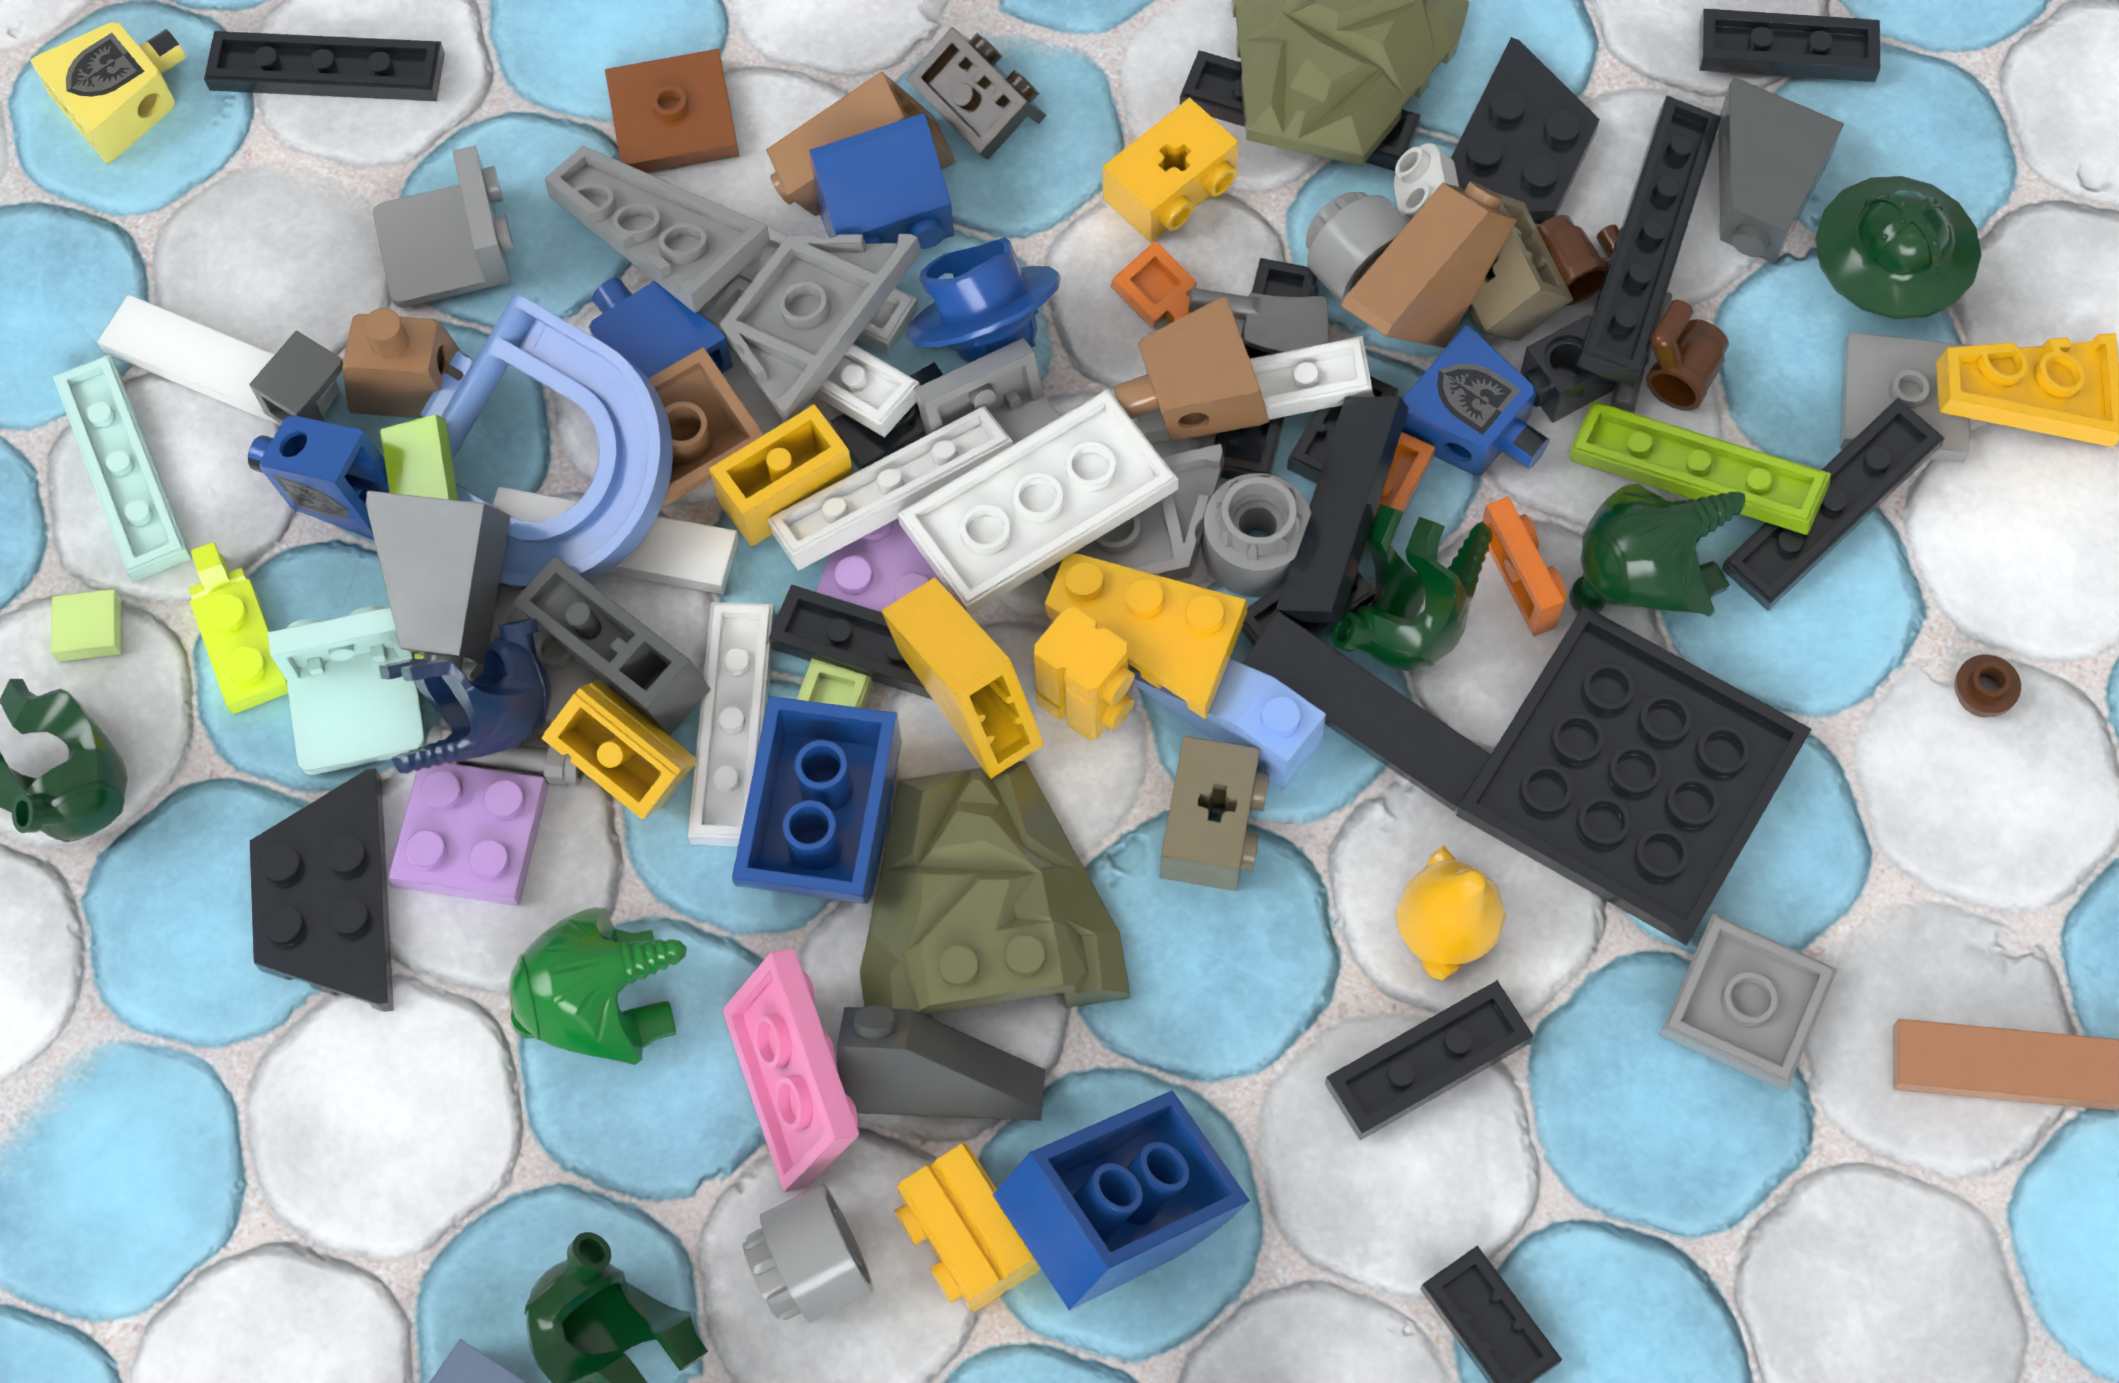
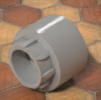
M1364 192L1342 194L1327 203L1316 214L1309 225L1306 236V247L1309 249L1307 260L1309 269L1342 304L1346 295L1408 224V221L1384 196H1368Z
M1264 473L1244 474L1221 485L1211 496L1204 515L1203 557L1212 577L1226 589L1248 597H1263L1284 583L1291 561L1296 557L1311 516L1309 504L1303 494L1288 481ZM1257 529L1265 531L1270 536L1253 537L1244 533Z
M824 1183L761 1213L760 1223L762 1228L748 1234L746 1242L743 1243L744 1254L754 1280L765 1302L776 1318L788 1320L802 1313L807 1321L811 1323L874 1292L870 1273L854 1235L836 1200Z

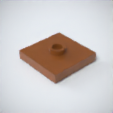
M719 48L605 69L618 150L622 163L648 173L740 156Z

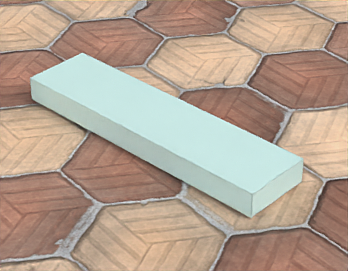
M111 354L52 376L125 570L132 582H138L192 560L119 369Z

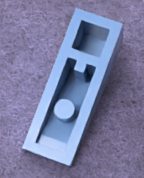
M1231 658L1228 661L1206 720L1188 709L1185 700L1163 686L1159 690L1141 678L1139 670L1135 672L1134 685L1213 741L1260 748L1258 771L1270 773L1269 780L1282 790L1287 787L1322 743L1326 713L1274 677Z

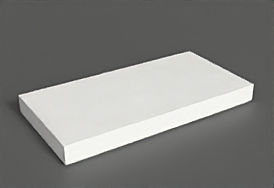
M1107 389L898 513L900 526L950 594L969 615H972L1178 490V478Z

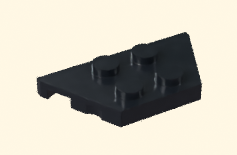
M1513 37L1510 38L1451 159L1455 164L1460 188L1466 189L1469 182L1473 181L1493 192L1525 203L1534 223L1542 224L1546 220L1557 216L1597 133L1600 119L1520 40Z
M375 768L363 771L250 840L254 964L262 972L286 980L297 979L308 983L313 989L334 996L339 993L369 1003L373 1009L387 1012L394 1011L382 778Z

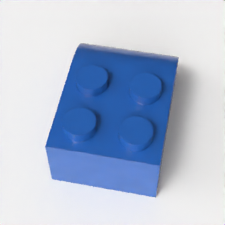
M774 696L768 697L732 874V881L735 886L867 904L870 901L879 870L902 745L896 712Z
M1173 1090L1029 1152L993 1194L1000 1208L1069 1311L1187 1252L1226 1224L1250 1201Z

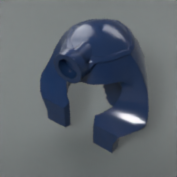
M537 618L498 625L500 638H495L490 642L483 671L472 681L468 680L450 660L427 662L424 659H408L379 666L381 679L390 680L403 677L405 681H414L418 690L442 716L452 732L445 740H439L425 747L409 750L407 753H401L392 757L395 768L400 773L407 774L413 770L429 769L433 765L440 766L445 762L451 764L454 761L460 762L511 750L522 745L537 729L539 730L543 726L552 696L549 674L537 657L533 633L539 632Z

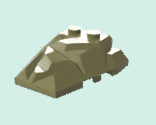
M1232 0L1233 17H1236L1238 31L1236 38L1237 58H1241L1242 67L1240 86L1246 140L1362 166L1400 121L1402 108L1413 95L1419 98L1429 86L1430 74L1439 63L1447 64L1456 54L1468 13L1469 1Z
M1026 761L1015 763L992 779L981 767L898 780L877 892L874 898L865 951L863 952L860 967L864 1006L882 1005L890 1009H912L933 1019V1013L1059 993H1063L1065 1008L1130 999L1120 931L1067 839L1062 826Z

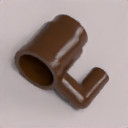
M1558 215L1540 224L1537 229L1574 299L1567 305L1582 302L1598 292L1620 231L1618 226L1615 224L1606 226L1597 234L1596 238L1608 256L1601 258L1584 230L1579 226H1575L1569 216Z
M1673 300L1650 338L1657 363H1654L1648 373L1646 383L1651 393L1661 402L1675 409L1692 411L1699 408L1707 395L1708 388L1725 362L1724 354L1728 349L1729 341L1726 335L1715 325L1704 320H1690L1693 315V309L1688 303L1682 300Z

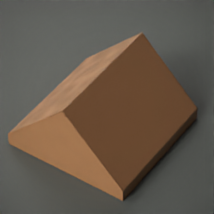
M704 347L648 378L659 394L666 410L673 443L671 478L662 508L711 480L710 467L764 435Z

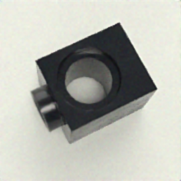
M1589 315L1526 347L1520 373L1533 384L1537 392L1533 406H1540L1552 423L1614 391L1616 381L1575 366L1591 319ZM1567 368L1573 371L1576 375L1565 376L1556 372L1554 369Z

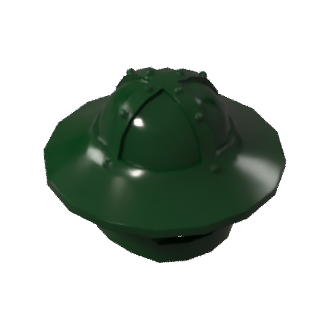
M1904 176L1868 178L1843 189L1824 209L1815 237L1819 266L1836 292L1864 311L1892 319L1926 318L1955 305L1973 285L1982 256L1977 228L1960 203L1932 184Z

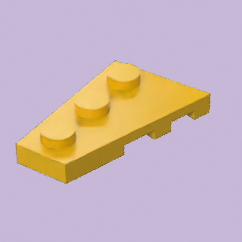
M2116 333L2097 334L2092 341L2071 343L2069 337L2051 338L2043 346L2021 348L2013 342L1949 347L1936 361L1940 413L2113 447L2119 441V361Z
M1073 553L1062 560L1044 603L1047 616L1054 621L1065 607L1069 608L1074 605L1097 621L1098 630L1106 627L1128 642V664L1140 671V677L1159 690L1163 686L1185 700L1187 708L1205 720L1247 615L1246 599Z

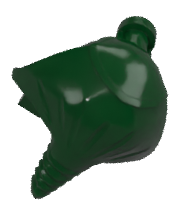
M1638 483L1623 486L1609 496L1597 509L1589 521L1586 530L1583 532L1580 559L1583 575L1575 581L1570 590L1569 599L1571 604L1578 611L1584 605L1597 613L1608 603L1615 606L1693 612L1710 617L1715 612L1710 598L1726 591L1730 584L1718 564L1714 561L1699 565L1696 545L1701 537H1706L1709 532H1714L1718 526H1723L1725 521H1731L1733 515L1740 514L1745 507V494L1732 491L1726 494L1720 493L1716 496L1710 495L1697 499L1673 502L1665 500Z
M1380 504L1366 542V547L1372 555L1375 567V601L1371 605L1356 607L1355 613L1345 612L1341 623H1336L1334 626L1332 641L1336 648L1347 652H1352L1356 649L1369 653L1378 662L1393 669L1410 671L1431 667L1454 650L1464 633L1470 603L1476 590V584L1479 581L1478 575L1483 569L1482 563L1486 560L1485 554L1489 551V543L1492 541V530L1484 522L1477 523L1469 532V537L1463 541V547L1459 548L1458 555L1453 558L1451 566L1446 568L1437 562L1438 543L1445 526L1419 517L1405 551L1407 562L1414 568L1412 570L1391 546L1403 512Z
M9 679L0 697V704L11 725L22 735L48 732L57 736L67 745L69 754L68 760L52 768L37 779L22 775L10 768L0 752V808L12 813L13 824L18 832L36 833L42 831L49 837L62 842H72L86 838L110 825L123 812L128 781L126 766L117 749L82 704L68 691L60 688L36 696L29 691L23 679Z
M584 1232L576 1236L568 1246L567 1259L551 1267L538 1279L525 1305L524 1314H526L529 1347L537 1366L552 1383H647L643 1375L624 1352L642 1342L656 1339L679 1371L686 1369L703 1358L708 1350L696 1334L690 1317L691 1313L670 1307L626 1282L624 1272L610 1264L611 1249L608 1243L601 1236L592 1232Z

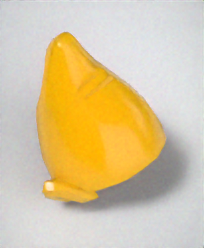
M1444 845L1430 855L1425 868L1405 885L1395 912L1398 930L1404 942L1420 958L1422 967L1429 977L1439 980L1446 979L1448 976L1456 973L1462 965L1473 962L1487 954L1497 944L1507 918L1498 885L1477 867L1456 861L1455 857Z

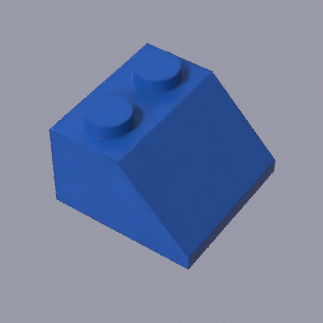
M924 113L809 150L819 212L829 238L838 235L863 234L866 244L897 243L899 234H911L918 238L921 250L934 247L943 239L954 236L951 201Z

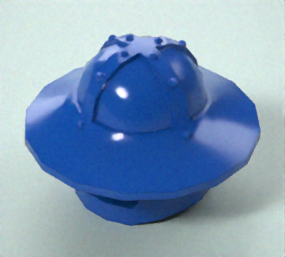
M1005 237L975 247L943 254L929 263L920 273L919 279L924 291L935 302L926 307L910 322L906 335L915 346H947L955 350L959 357L968 363L1021 338H1024L1030 347L1033 348L1036 346L1035 337L1037 333L1035 315L1039 312L1038 308L1059 289L1061 276L1058 271L1050 266H1028L1021 268L1010 240ZM945 273H951L954 277L949 279H938Z

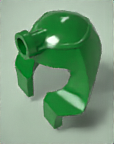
M594 907L575 913L542 933L529 945L523 954L520 953L509 982L512 1027L518 1035L524 1038H536L571 1052L635 1065L642 1061L643 1048L657 1039L676 1035L673 1014L669 1001L621 1012L617 1002L618 993L628 983H634L637 979H644L648 974H656L659 969L665 970L669 964H677L685 957L687 948L681 941L675 939L667 941L658 939L655 941L652 930L630 933L615 929L606 908Z

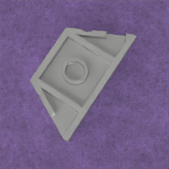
M863 234L838 235L833 238H820L817 235H788L720 322V327L726 340L783 422L788 421L803 411L921 254V247L916 236L899 234L897 243L866 244Z
M1221 444L1161 457L1178 478V490L1074 553L1173 580L1191 577L1203 538L1206 506L1211 496L1217 490L1225 463ZM1062 560L1042 572L1051 584H1053Z

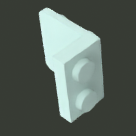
M366 606L354 610L350 616L325 621L303 619L291 623L286 629L267 632L270 656L287 681L297 763L304 773L316 775L392 759V757L398 754L407 753L409 750L426 746L427 739L420 693L414 681H405L403 677L390 680L381 679L380 665L414 659L413 652L400 649L391 607Z

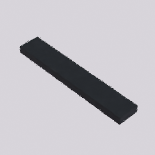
M1668 95L1666 96L1660 107L1575 366L1634 388L1645 363L1651 343L1650 338L1656 328L1721 116Z

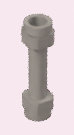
M433 726L428 736L427 745L436 743L439 740H445L452 733L449 726ZM520 745L511 750L451 763L457 765L472 763L542 773L547 783L563 786L568 784L580 785L584 776V772L570 762L571 756L568 753L561 755L550 745L548 748Z

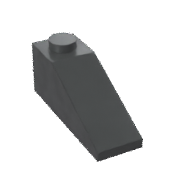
M556 556L551 559L512 603L528 619L537 618L538 627L596 678L669 736L711 690L689 658Z
M882 1005L844 1007L837 1043V1071L845 1094L853 1100L857 1113L1041 1121L1045 1069L912 1009H890Z

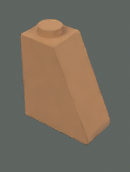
M882 71L766 149L776 171L770 175V178L778 194L787 204L791 205L796 202L814 216L820 215L809 153L810 149L924 113L941 169L947 168L956 160L935 117Z
M1470 181L1467 188L1464 189L1442 182L1350 290L1341 307L1387 337L1446 348L1517 219L1498 208L1503 199L1501 196L1478 183Z

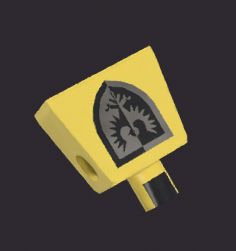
M110 22L32 58L30 62L48 94L107 165L173 109L175 100L162 74L185 60L186 55L167 29L138 46L120 23Z

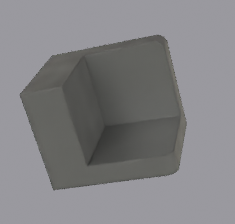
M296 330L249 385L264 413L280 424L291 415L325 422L316 401L342 372L343 362L339 356Z

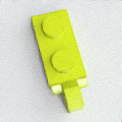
M215 542L190 550L198 575L202 583L188 588L192 598L190 604L228 710L234 715L288 694L287 681L270 656L267 633L271 632L257 591L250 579H247L243 568L241 567L229 572L223 554L220 555Z

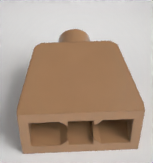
M1226 296L1216 299L1143 337L1138 343V347L1147 374L1113 386L1118 403L1131 419L1160 409L1169 437L1176 441L1258 426L1269 422L1260 386Z
M379 308L369 314L359 313L353 316L342 368L349 412L355 414L423 418L420 413L430 396L435 391H441L444 372L457 380L463 377V372L450 365L456 352L462 351L441 322L427 318L400 317L395 311L388 308Z

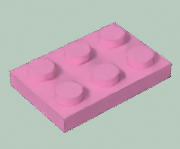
M794 948L770 952L722 1009L783 1193L807 1188L860 1135L857 1129L858 1117L855 1104L845 1094L835 1066L836 1053L834 1044L830 1036L823 1031L814 1005L812 981L808 974L802 971Z

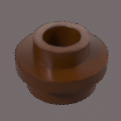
M1983 654L1971 657L1962 664L1956 674L1954 688L1960 704L1969 713L1979 717H1995L2005 714L2015 705L2021 694V680L2017 671L2009 662L1998 656ZM1984 676L1992 679L1998 684L1999 690L1985 688L1981 684L1979 677Z

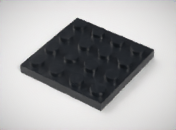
M1583 605L1462 800L1456 816L1687 946L1812 729Z

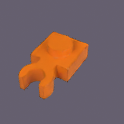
M1155 240L1112 279L1110 287L1153 329L1164 318L1169 323H1172L1191 313L1188 312L1190 299L1188 296L1191 293V288H1196L1198 282Z

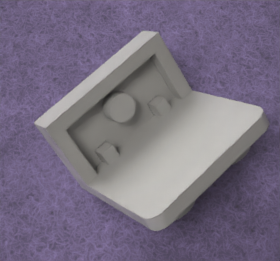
M476 145L452 151L459 185L382 202L373 210L389 294L393 303L398 307H409L511 283L505 253L514 251V244L506 216L497 217L494 203L503 201L495 166L483 167Z
M1024 338L914 389L926 436L982 406L988 409L1011 438L1013 444L1061 417L1044 396L1035 352Z

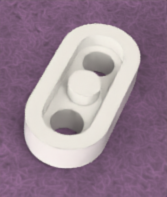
M1427 143L1419 147L1410 148L1400 157L1396 164L1394 190L1398 211L1408 222L1442 182L1459 187L1454 161L1435 144Z

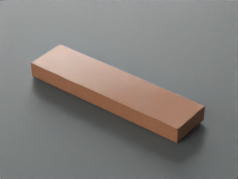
M1898 1019L1893 1025V1090L2119 1111V1039Z

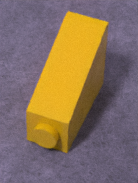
M935 577L881 610L900 654L990 779L1045 745L1011 660Z

